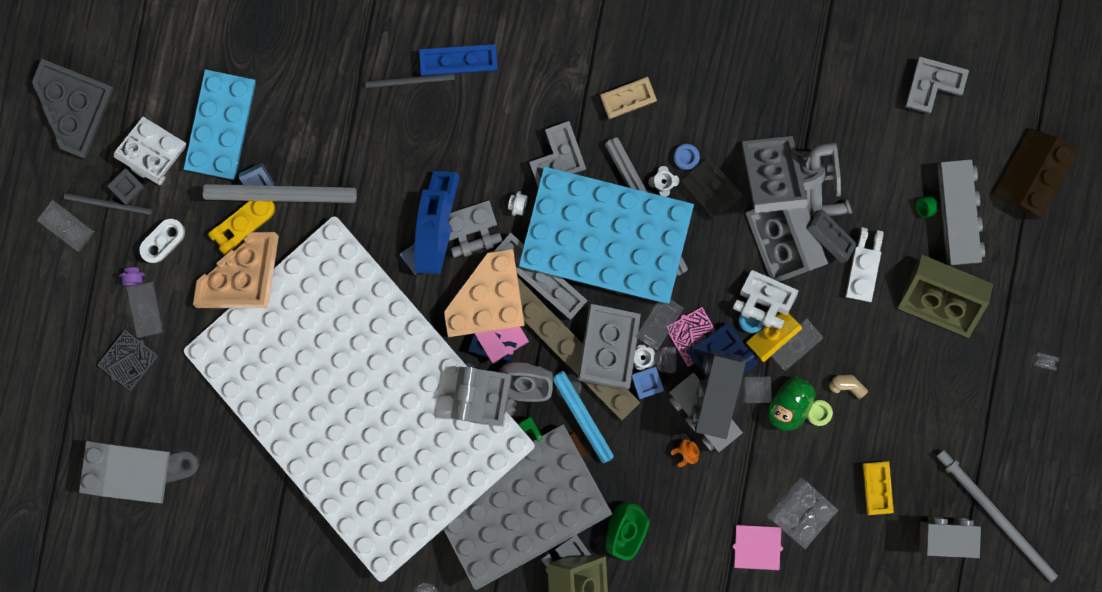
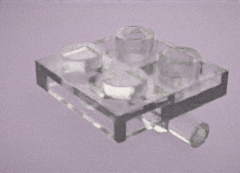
M799 478L789 491L786 490L777 500L778 504L767 517L806 549L838 512V509L803 478Z

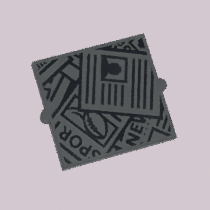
M124 330L98 363V366L112 376L111 379L113 381L117 380L128 390L132 391L159 355L144 345L145 342L143 340L139 341L127 330Z

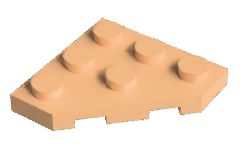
M251 232L244 238L245 242L235 251L231 250L216 263L218 266L208 275L204 274L197 280L193 305L197 308H268L279 236L275 232Z
M513 249L487 253L444 311L448 337L525 326Z

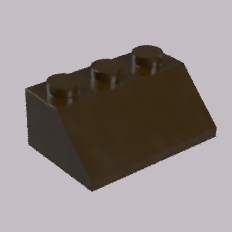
M1029 128L992 195L1036 220L1043 218L1080 150L1058 137Z

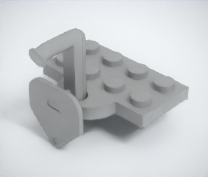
M793 136L742 141V151L755 213L807 207L811 217H814L816 212L821 209L829 216L846 213L852 214V208L848 199L843 203L822 205V183L824 180H832L836 197L841 196V177L836 143L818 145L811 152L796 151ZM829 155V163L825 164L820 156Z

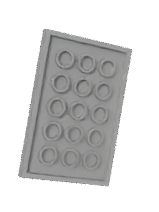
M564 424L543 435V440L538 441L536 439L533 441L535 448L444 528L475 590L480 589L612 515L609 506Z

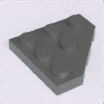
M41 59L32 84L43 105L42 107L48 122L54 131L59 148L86 159L114 88Z

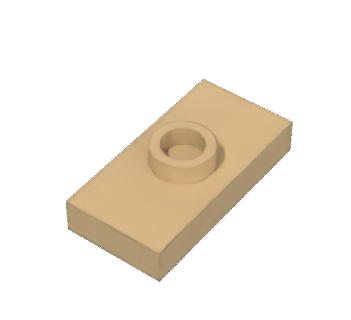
M648 77L600 95L609 119L657 102Z

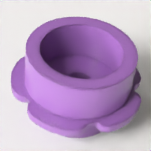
M135 267L125 268L124 273L119 274V277L122 278V285L126 286L143 284L142 276H145L144 273L139 272V268Z

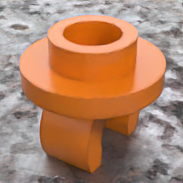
M687 439L681 441L680 446L671 451L672 455L676 453L683 455V461L677 464L678 467H683L687 463L695 464L699 460L700 452L697 445Z

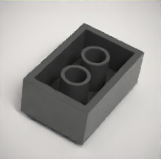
M711 349L710 355H705L702 367L705 377L704 380H699L696 391L699 402L698 405L693 404L690 415L691 424L694 425L697 433L727 439L745 367V361L741 355Z

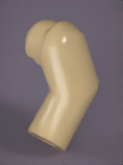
M837 375L829 383V388L832 392L839 393L840 390H850L859 400L868 393V390L853 375Z

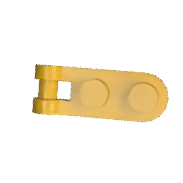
M249 201L222 224L214 228L208 236L212 241L216 240L220 245V251L225 255L240 244L251 232L256 231L271 219L275 213V204L273 201ZM229 229L234 234V237L230 240L224 235Z

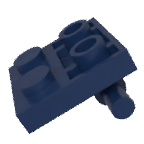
M729 322L686 352L704 377L703 362L705 355H710L711 349L741 355L745 361L743 375L758 365L750 349H747Z

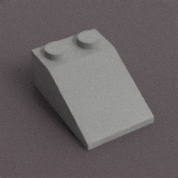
M86 441L79 493L163 503L170 452L100 441Z

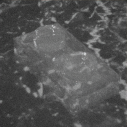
M54 200L50 202L37 219L39 223L78 252H80L95 232Z

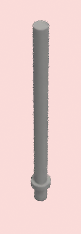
M944 449L940 451L936 457L945 466V471L953 474L1050 582L1054 581L1058 577L1054 570L958 466L959 462L956 459L953 460Z

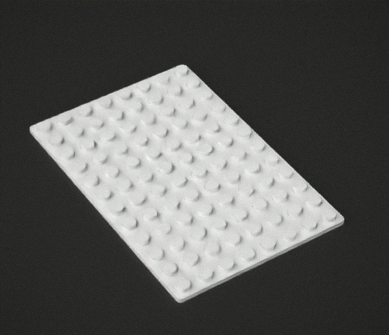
M331 217L274 268L268 308H229L184 349V353L380 582L389 578L535 448L534 442L507 411L504 426L451 418L459 366L467 367V365L337 217Z

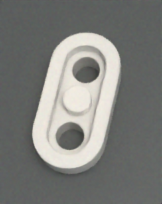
M175 219L164 220L141 243V257L150 263L161 262L183 240L185 228L182 223ZM170 228H175L177 231L174 237L168 235ZM152 246L158 247L156 255L150 253Z

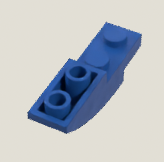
M433 171L429 189L422 191L415 233V271L417 273H441L452 230L448 221L460 178L456 172Z

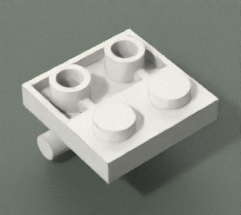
M142 117L116 149L114 157L131 167L130 170L142 178L147 177L158 185H162L166 178L164 176L165 173L183 152L186 143L145 117Z

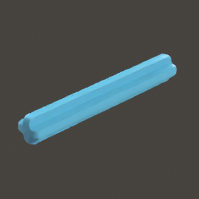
M564 371L557 373L553 376V381L602 463L610 461L613 458V453Z

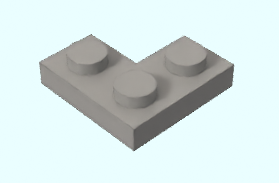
M919 57L905 107L930 114L937 90L962 96L969 70Z
M568 121L545 129L553 154L529 162L538 187L544 167L572 174L586 170L570 122Z

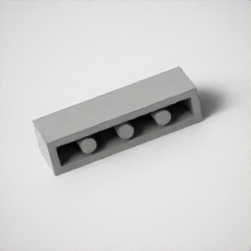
M972 160L941 162L937 165L947 265L981 263L982 257H985L984 242H980L979 232L983 230L981 216H977V206H980L979 191H975L974 181L978 179L976 165L973 166Z

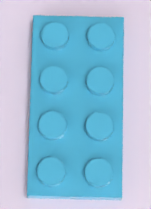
M205 70L184 170L230 180L236 179L256 80Z

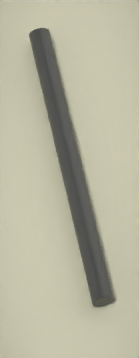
M455 74L366 81L365 84L366 88L449 81L455 80Z
M68 193L64 194L65 200L146 215L153 214V209Z

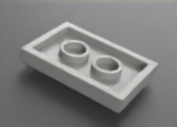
M594 304L589 306L578 374L579 381L624 390L630 388L641 314Z

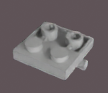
M459 366L451 418L504 426L512 375Z

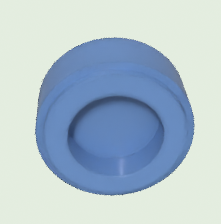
M691 144L679 146L674 153V162L682 170L693 169L699 162V151Z

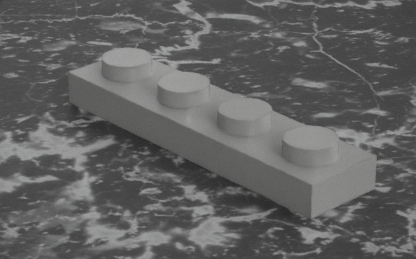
M510 233L494 252L513 249L517 273L571 320L588 300L561 277L519 267L524 244Z

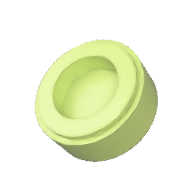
M815 400L807 419L814 425L823 426L831 420L833 415L832 408L823 400Z

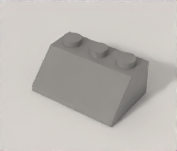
M807 207L767 213H755L754 209L746 212L771 279L781 282L828 264L821 243L807 230L812 221Z

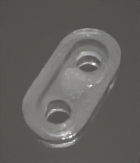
M187 451L170 455L166 483L193 476L199 468L197 456ZM187 459L190 461L191 466L189 469L183 468V460Z

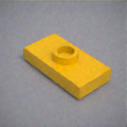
M780 313L776 316L784 320L781 330L773 326L770 328L765 326L746 342L763 362L802 330L800 324L789 313L788 315Z
M889 461L862 463L867 515L894 513Z

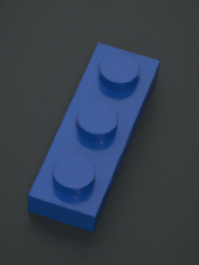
M496 44L419 49L421 76L498 71Z

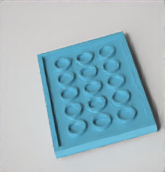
M544 167L519 267L669 304L694 204Z

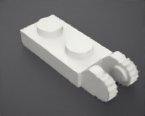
M862 227L857 247L854 250L845 297L872 302L881 256L880 248L883 231L877 230L874 237L873 250L864 248L868 237V229Z

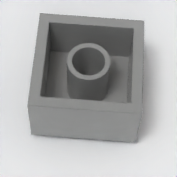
M928 517V521L920 522L919 552L927 556L980 558L981 526L975 525L974 520L967 518H954L953 522H948V519H943V517Z

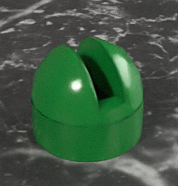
M933 197L918 199L916 202L918 214L922 218L933 216L938 211V207H936L938 201Z

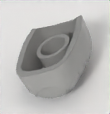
M508 362L500 368L499 373L512 375L508 399L538 402L546 401L551 397L553 389V373L541 366L518 362Z

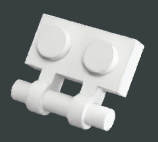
M751 270L740 294L748 298V301L744 303L737 300L733 309L741 312L742 316L748 319L752 317L762 321L766 327L770 328L773 326L781 330L784 320L776 317V314L780 312L788 315L799 290ZM756 303L769 307L768 313L755 308Z

